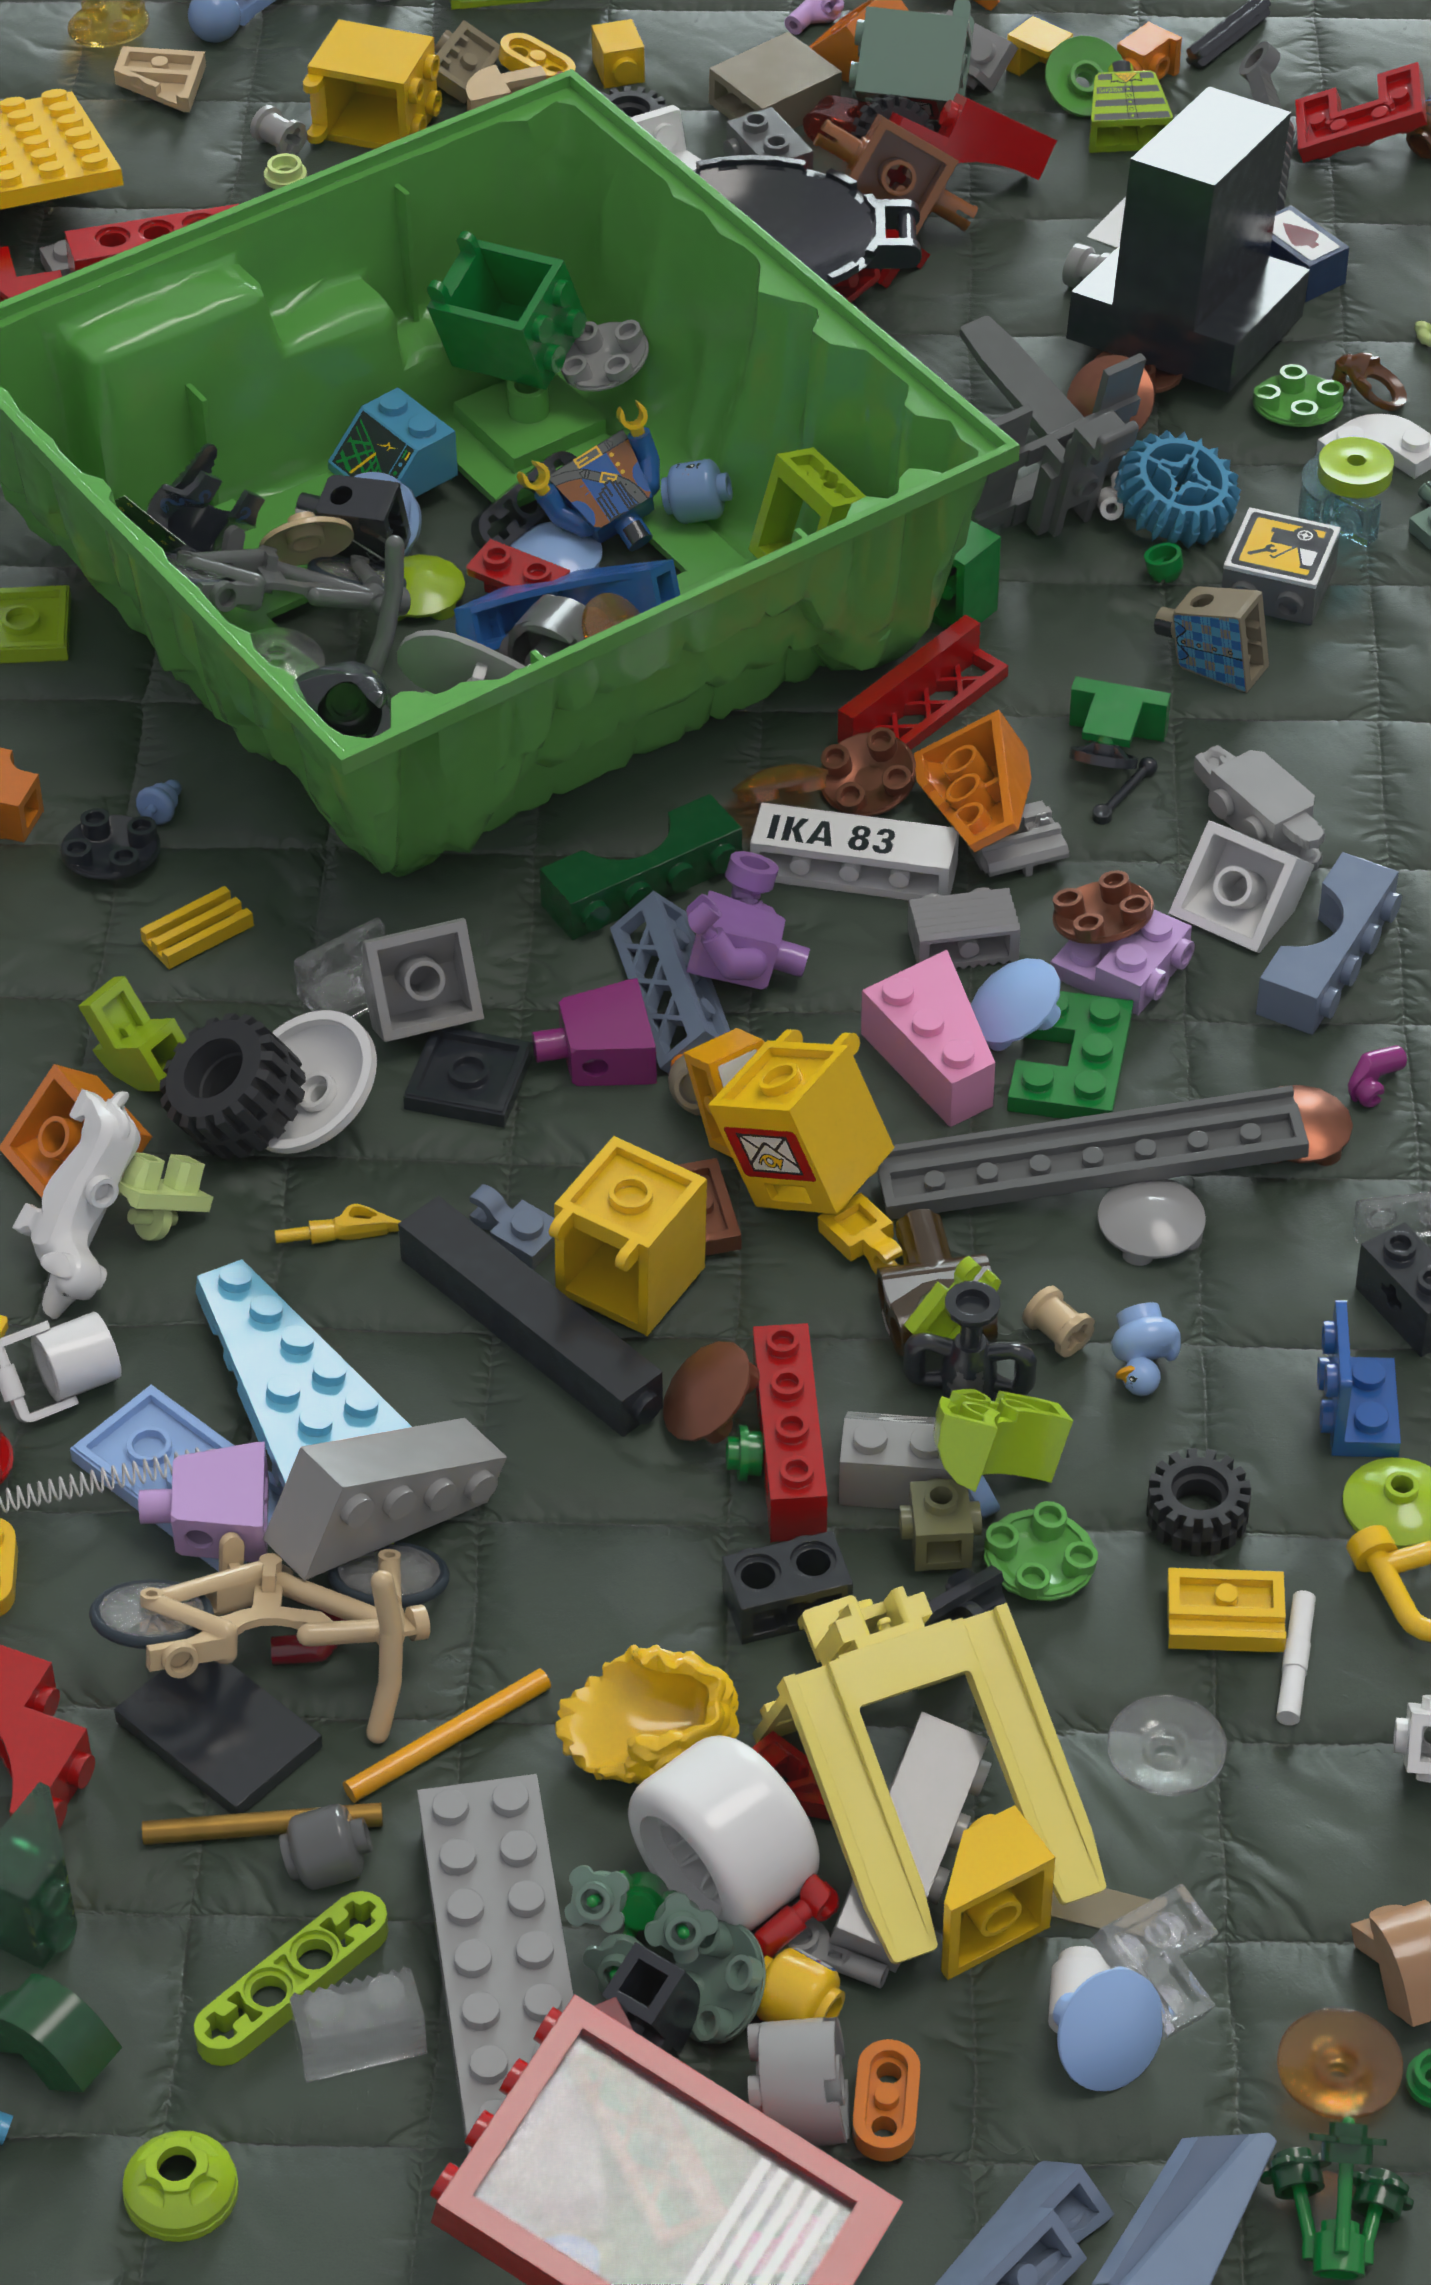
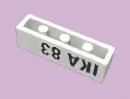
M761 803L750 842V852L767 857L777 864L779 871L775 883L909 900L918 899L931 893L942 896L951 894L958 865L959 833L954 827Z

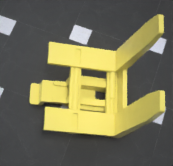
M903 1586L891 1590L884 1601L873 1604L872 1599L857 1601L855 1596L849 1595L805 1610L798 1619V1626L800 1630L805 1629L817 1663L821 1662L822 1666L797 1675L794 1673L783 1677L777 1685L779 1697L777 1700L763 1705L760 1710L762 1721L752 1733L757 1744L772 1731L780 1736L798 1731L863 1908L892 1964H899L933 1952L937 1948L938 1943L924 1887L862 1719L861 1707L965 1675L1015 1806L1055 1856L1053 1891L1059 1903L1067 1905L1101 1893L1106 1888L1091 1825L1007 1603L963 1619V1617L953 1621L947 1619L926 1627L924 1624L933 1613L925 1593L921 1592L907 1597Z

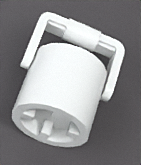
M91 1312L50 1328L47 1320L0 1338V1391L4 1402L10 1401L14 1414L20 1422H34L77 1405L79 1402L76 1395L121 1377V1364L115 1343L105 1322L96 1312ZM32 1336L31 1346L38 1371L48 1392L57 1401V1403L29 1413L23 1397L25 1392L14 1363H10L4 1347Z

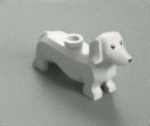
M85 1089L81 1090L69 1114L74 1120L80 1122L84 1120L79 1144L47 1183L43 1191L42 1208L25 1203L12 1227L21 1234L31 1237L41 1266L51 1273L43 1296L42 1306L45 1314L52 1319H57L75 1300H89L97 1290L102 1288L106 1281L107 1271L98 1264L95 1257L91 1254L89 1246L107 1207L112 1205L117 1199L119 1193L118 1185L140 1144V1132L124 1106L129 1098L128 1092H116L111 1099L108 1098L105 1102L96 1093Z

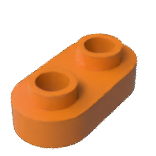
M892 2039L876 2041L863 2050L858 2060L852 2136L857 2149L866 2157L876 2161L886 2162L901 2158L909 2152L915 2141L920 2087V2060L916 2052L909 2045L901 2041ZM884 2076H893L898 2081L895 2083H883L879 2079ZM879 2130H888L894 2135L880 2137L874 2133Z

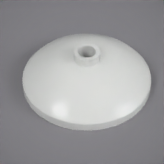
M320 1010L305 1013L285 1022L272 1032L299 1058L302 1063L300 1068L305 1072L306 1082L301 1086L305 1091L303 1102L297 1104L295 1108L298 1111L297 1116L293 1122H287L284 1126L286 1131L278 1139L274 1137L269 1141V1146L265 1148L266 1150L290 1154L315 1148L342 1132L355 1119L364 1106L376 1075L377 1055L375 1046L369 1033L359 1022L349 1015L338 1011Z

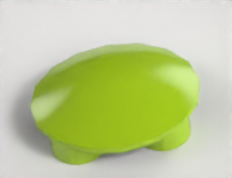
M421 554L404 556V578L407 583L406 589L410 593L411 605L408 613L404 616H399L398 621L406 617L422 618L430 616L436 620H447L455 615L456 603L462 598L466 586L463 573L452 562L438 556Z

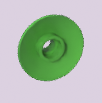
M1092 36L1069 38L1061 42L1052 51L1047 60L1045 83L1048 92L1056 104L1063 110L1079 117L1091 118L1095 75L1108 72V68L1113 62L1123 60V58L1112 45L1102 39ZM1079 77L1085 78L1089 82V87L1086 88L1079 85L1076 79Z

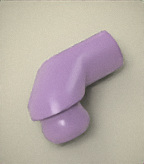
M805 0L785 19V26L791 34L797 35L810 24L833 22L840 17L841 11L844 8V1Z

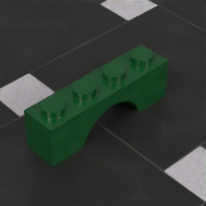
M711 794L705 795L668 812V835L659 847L648 854L631 859L614 860L601 858L581 850L540 868L541 906L573 941L621 919L652 891H655L664 898H668L715 876L726 873L731 854L743 851L742 827Z

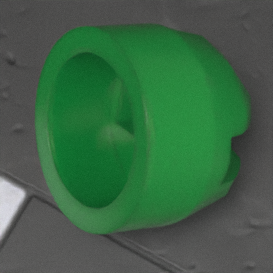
M1160 543L1150 547L1144 554L1147 572L1154 581L1161 583L1162 580H1165L1166 583H1173L1182 574L1184 561L1181 548L1174 543Z

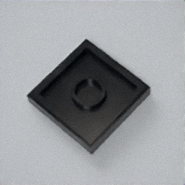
M453 1027L431 1031L403 1096L404 1109L505 1128L534 1056L533 1043Z

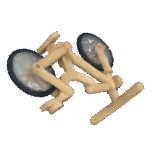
M229 1532L223 1535L219 1541V1572L183 1583L161 1579L129 1581L108 1588L98 1595L91 1604L89 1612L91 1625L102 1637L122 1646L146 1649V1667L149 1672L165 1669L174 1678H184L191 1675L199 1663L211 1661L221 1664L232 1663L237 1657L238 1635L245 1630L259 1626L277 1625L297 1629V1640L303 1646L308 1647L377 1642L379 1644L378 1684L366 1733L372 1743L380 1744L385 1742L390 1734L402 1685L404 1639L406 1636H409L411 1641L429 1638L430 1620L423 1604L435 1599L445 1590L449 1583L450 1572L445 1561L427 1548L410 1543L394 1542V1544H389L328 1571V1579L335 1590L333 1591L294 1576L291 1568L283 1565L282 1558L275 1553L263 1554L259 1557L258 1561L244 1565V1542L237 1533ZM282 1597L290 1598L321 1611L282 1607ZM323 1612L329 1613L331 1615H334L347 1621H332Z

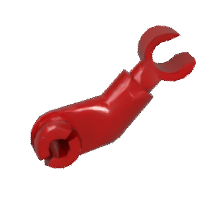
M812 1874L805 1881L801 1889L800 1900L791 1908L786 1905L753 1934L760 1944L763 1956L773 1958L783 1947L807 1929L805 1923L812 1917L822 1922L835 1914L840 1906L838 1893L826 1881L823 1882L818 1875Z

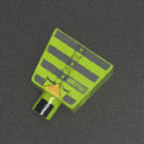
M1118 60L1109 66L1108 72L1095 75L1088 146L1089 153L1140 151L1173 120L1171 109L1156 73L1150 70L1134 71L1133 65L1129 61Z

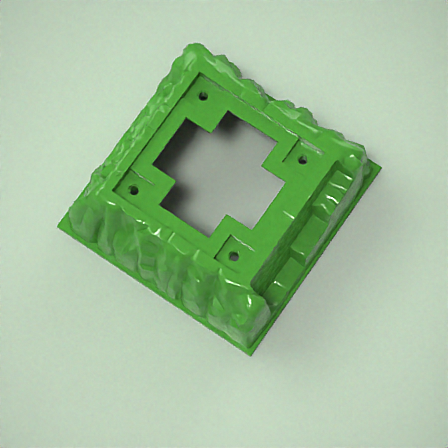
M573 69L0 302V484L5 500L16 508L32 532L50 545L61 546L96 591L117 608L131 629L147 635L150 643L155 648L159 664L163 670L171 671L176 681L188 684L203 706L210 710L215 718L232 726L240 743L248 752L258 753L270 762L276 760L279 764L286 765L301 781L316 808L333 827L341 841L371 862L382 874L389 872L396 877L406 876L433 863L445 850L470 853L483 832L491 831L506 824L521 811L533 810L548 802L553 793L564 794L597 779L607 771L625 767L633 754H646L679 741L685 732L699 730L707 722L709 716L716 719H724L733 709H744L767 698L784 681L797 683L806 680L819 666H826L830 671L853 669L863 671L876 668L896 660L914 649L920 638L932 624L935 609L946 586L955 555L966 545L972 511L980 500L987 476L1019 461L1020 445ZM461 231L472 233L478 240L565 261L587 321L595 322L597 325L626 320L639 322L649 343L648 356L644 365L632 378L614 388L595 392L582 391L572 387L566 382L561 371L555 374L545 390L454 367L450 363L427 309L431 301L427 287L432 280L442 282L460 253L456 239ZM397 387L455 430L457 469L491 502L518 481V472L526 474L535 467L531 462L532 460L540 462L559 451L570 452L578 457L622 429L628 436L630 430L619 422L616 412L620 406L625 414V420L629 422L634 421L639 415V409L636 406L635 400L639 401L646 408L648 414L647 422L643 427L649 428L660 458V489L653 497L654 510L643 517L642 520L653 535L649 543L667 559H673L674 566L682 572L677 575L680 595L628 620L619 622L615 626L546 658L535 649L530 652L531 665L517 669L503 678L460 682L451 689L438 694H433L429 691L423 693L417 691L400 692L391 698L390 729L369 739L343 735L329 727L307 704L296 681V678L303 673L318 667L290 640L271 618L307 603L308 600L303 594L273 590L272 594L264 593L262 605L257 611H248L235 607L231 611L222 612L215 608L200 589L167 560L164 550L121 512L115 503L116 499L125 495L146 512L149 501L162 484L170 486L179 477V474L185 470V467L190 464V461L195 458L196 453L200 452L201 447L206 443H211L217 448V458L214 460L215 465L212 467L211 474L220 478L222 483L209 504L221 510L231 511L244 489L261 496L265 500L258 512L256 528L245 532L243 549L259 548L260 541L266 534L287 523V519L295 514L296 503L302 492L321 496L327 479L334 475L328 469V460L361 406ZM814 447L866 495V497L851 504L845 519L817 531L821 516L803 500L791 539L793 543L759 559L748 550L776 454ZM711 459L717 464L721 473L727 472L729 474L733 492L732 500L725 501L723 514L717 519L682 524L677 521L673 514L668 515L664 509L661 496V479L668 476L669 469L675 464ZM521 489L518 492L517 504L519 507L536 500L534 493L530 490ZM308 564L297 566L307 569ZM323 569L333 575L346 578L338 569ZM204 572V576H214Z

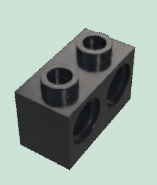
M833 1531L816 1535H802L790 1541L760 1548H746L735 1554L722 1556L723 1594L742 1645L802 1631L798 1626V1619L805 1610L853 1595V1582Z

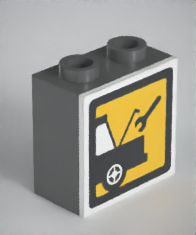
M1249 507L1224 563L1222 588L1262 591L1264 615L1312 625L1336 569L1341 527Z

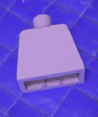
M253 1442L179 1455L173 1460L172 1489L139 1490L138 1508L140 1524L171 1523L175 1551L184 1556L219 1559V1541L221 1537L226 1533L235 1532L241 1537L245 1545L244 1561H258L259 1557L266 1554L268 1544L263 1540L268 1527L269 1474L265 1442Z

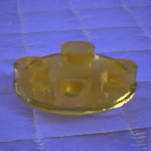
M82 0V9L70 19L67 28L71 39L81 45L96 48L113 47L130 42L142 35L150 24V17L144 0Z

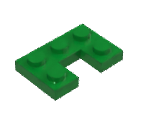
M1060 991V997L1056 1003L1061 1010L1059 1020L1053 1027L1047 1030L1037 1029L1025 1038L1072 1044L1068 1067L1016 1060L1008 1093L1007 1111L1060 1119L1114 1112L1133 1016L1134 1001Z

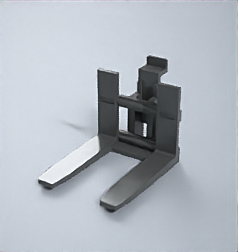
M983 316L961 326L959 335L971 354L1015 408V410L991 421L1020 445L1019 461L987 476L980 500L972 511L971 521L990 530L999 525L1003 529L1010 525L1013 527L1027 520L1026 524L1036 536L1048 531L1053 537L1058 536L1062 532L1066 513L1070 508L1084 522L1090 521L1093 510L1097 507L1104 477L1109 474L1112 476L1114 472L1119 471L1118 466L1123 456H1126L1124 450L1135 444L1139 426L1134 420L1130 422V418L1137 415L1141 398L1137 395L1146 358L1139 353L1104 369L1093 412L1083 417L1022 346L990 316ZM1030 427L1039 439L1025 445ZM1041 461L1038 471L1016 480L1019 468L1023 466L1028 467Z

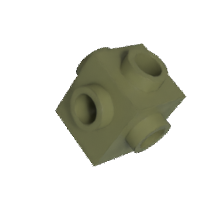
M935 1478L928 1481L910 1482L909 1505L899 1506L901 1540L911 1539L915 1571L972 1568L973 1537L975 1535H982L980 1502L969 1501L968 1488L956 1483L954 1479Z

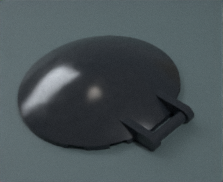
M738 155L696 161V169L693 170L830 286L847 280L862 269H910L916 267L921 262V245L916 238V225L920 221V208L913 200L876 199L872 193L864 195L857 189V181L846 174L832 168L827 170L826 174L807 169V161L768 155ZM885 229H898L899 238H886Z

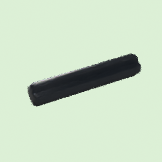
M1248 0L1187 48V63L1189 65L1193 64L1197 69L1207 65L1270 15V0Z

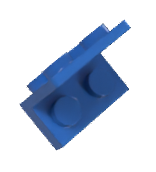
M1335 1300L1333 1320H1323L1322 1354H1328V1357H1318L1317 1389L1324 1390L1325 1397H1328V1400L1321 1399L1320 1433H1330L1331 1456L1399 1458L1401 1439L1394 1358L1351 1357L1347 1301Z

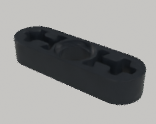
M559 451L544 458L540 463L545 464L551 474L556 471V468L564 466L577 457L570 452ZM533 467L525 474L530 483L535 482L538 478L536 467ZM517 481L473 519L471 524V535L475 544L482 549L492 539L509 546L542 519L546 513L539 503L534 514L523 512L517 504V495L521 489L530 490L534 495L536 493L535 490L523 487ZM507 514L512 521L499 530V535L491 538L487 533V530L491 527L490 523L503 518Z

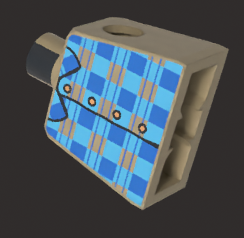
M1198 586L1192 588L1176 609L1161 607L1156 614L1154 631L1157 635L1175 639L1177 663L1184 670L1247 693L1269 667L1262 591Z

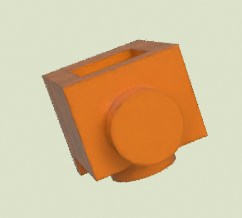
M1147 22L1117 43V51L1123 60L1129 61L1133 65L1134 71L1150 70L1156 73L1158 80H1160L1167 73L1172 76H1176L1179 73L1182 37L1151 22Z

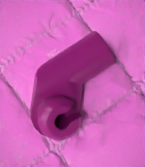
M1393 1045L1361 1055L1347 1084L1349 1095L1354 1102L1359 1101L1361 1105L1367 1108L1374 1107L1380 1103L1382 1099L1378 1094H1384L1385 1091L1384 1086L1378 1080L1381 1075L1397 1072L1405 1068L1407 1056L1403 1048Z

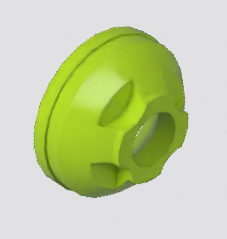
M179 2130L164 2133L150 2139L134 2153L124 2172L122 2191L125 2209L131 2221L141 2231L163 2241L183 2242L207 2235L223 2224L237 2202L239 2184L236 2167L229 2152L220 2142L199 2132ZM176 2155L187 2156L196 2163L192 2174L179 2181L167 2180L158 2172L161 2164L166 2159Z

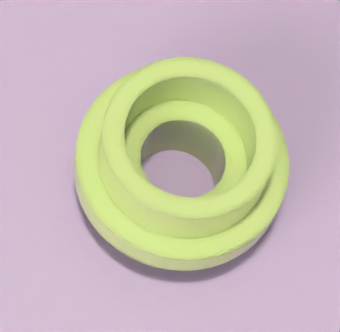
M289 153L271 157L264 170V181L273 189L281 188L307 177V170L302 164L301 159Z

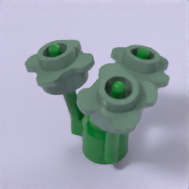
M580 1865L573 1869L569 1875V1882L573 1886L571 1903L565 1907L564 1912L570 1924L576 1927L582 1926L585 1923L599 1925L607 1933H613L625 1924L623 1934L610 1935L601 1942L600 1946L591 1945L584 1952L583 1963L595 1972L599 1980L598 1989L601 1993L608 1986L634 1943L637 1942L642 1945L635 1939L638 1931H644L645 1938L651 1946H663L672 1952L675 1961L680 1964H688L696 1960L698 1957V1947L704 1938L717 1931L718 1919L713 1911L708 1909L701 1911L698 1905L683 1892L668 1891L665 1882L651 1872L643 1871L632 1875L625 1870L614 1872L600 1870L593 1872L591 1867Z

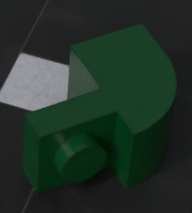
M32 1973L18 1990L7 1992L0 1997V2053L22 2054L49 2090L84 2092L123 2048L99 2016L80 1997L49 1977Z

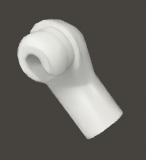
M1118 471L1114 472L1111 476V486L1101 489L1097 501V506L1102 516L1108 520L1119 518L1123 512V504L1117 503L1118 491L1114 489Z

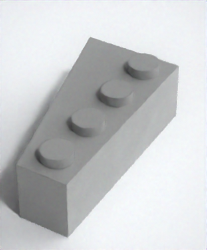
M466 1418L301 1446L263 1540L305 1581L487 1503L497 1488V1479L507 1457Z

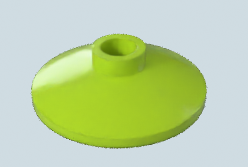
M1392 1457L1374 1460L1358 1468L1348 1479L1343 1491V1511L1349 1524L1356 1532L1373 1525L1385 1526L1398 1549L1430 1541L1431 1467L1416 1460Z

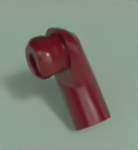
M323 1612L332 1621H347L342 1618L331 1615L329 1613ZM297 1635L271 1636L272 1665L322 1662L330 1657L338 1645L308 1647L303 1646L297 1640Z

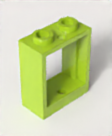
M814 447L776 454L748 550L759 559L793 543L791 539L803 500L821 516L817 531L845 519L851 504L866 497V495Z

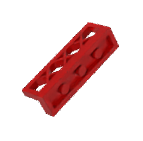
M964 615L838 709V743L853 735L867 733L878 727H886L892 730L896 738L904 742L912 750L1008 677L1009 665L979 649L980 622L968 615ZM972 664L986 672L982 676L961 677V672ZM956 691L957 694L951 700H930L929 698L935 692ZM925 715V719L919 724L898 725V720L903 716Z

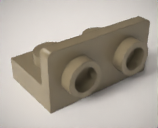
M465 20L461 22L454 33L446 30L435 46L436 55L440 58V68L436 78L437 86L465 104L467 102L466 85L468 80L479 70L495 65L498 62L500 44Z

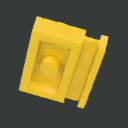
M1168 1568V1649L1284 1652L1287 1639L1285 1631L1284 1572Z

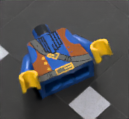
M635 400V403L639 409V415L634 421L629 422L625 420V414L620 406L616 412L619 422L630 430L628 436L622 429L551 474L545 464L532 460L533 466L538 470V478L533 483L529 482L528 477L523 472H518L517 480L520 485L536 491L534 498L555 526L580 537L593 536L599 543L608 540L618 533L629 551L638 550L652 539L653 535L642 518L654 510L653 497L660 489V458L649 428L643 427L648 419L647 410L637 400Z

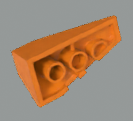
M999 709L914 753L917 783L974 853L1019 830L1032 779L1027 748Z

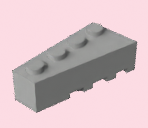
M921 1712L903 1749L897 1765L898 1768L888 1790L921 1878L926 1899L937 1904L950 1873V1870L940 1866L947 1846L958 1850L962 1833L967 1829L971 1816L961 1812L968 1793L979 1796L992 1763L982 1759L989 1739ZM852 1880L829 1942L889 1965V1970L896 1973L901 1963L892 1964L863 1908L856 1886Z

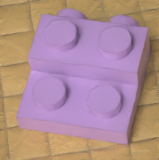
M1154 910L1151 919L1142 929L1124 939L1103 944H1083L1069 940L1052 959L1050 965L1055 968L1062 982L1095 996L1133 1000V1014L1139 1015L1152 999L1158 1000L1163 995L1168 981L1177 969L1183 970L1190 962L1195 948V943L1191 941L1192 926Z

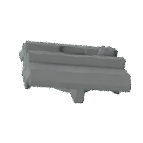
M1042 800L1025 804L1018 831L975 853L969 847L980 870H983L985 874L988 873L989 877L1019 869L1027 877L1032 875L1033 866L1069 857L1068 845L1061 834V826L1058 822H1054L1050 807H1046Z

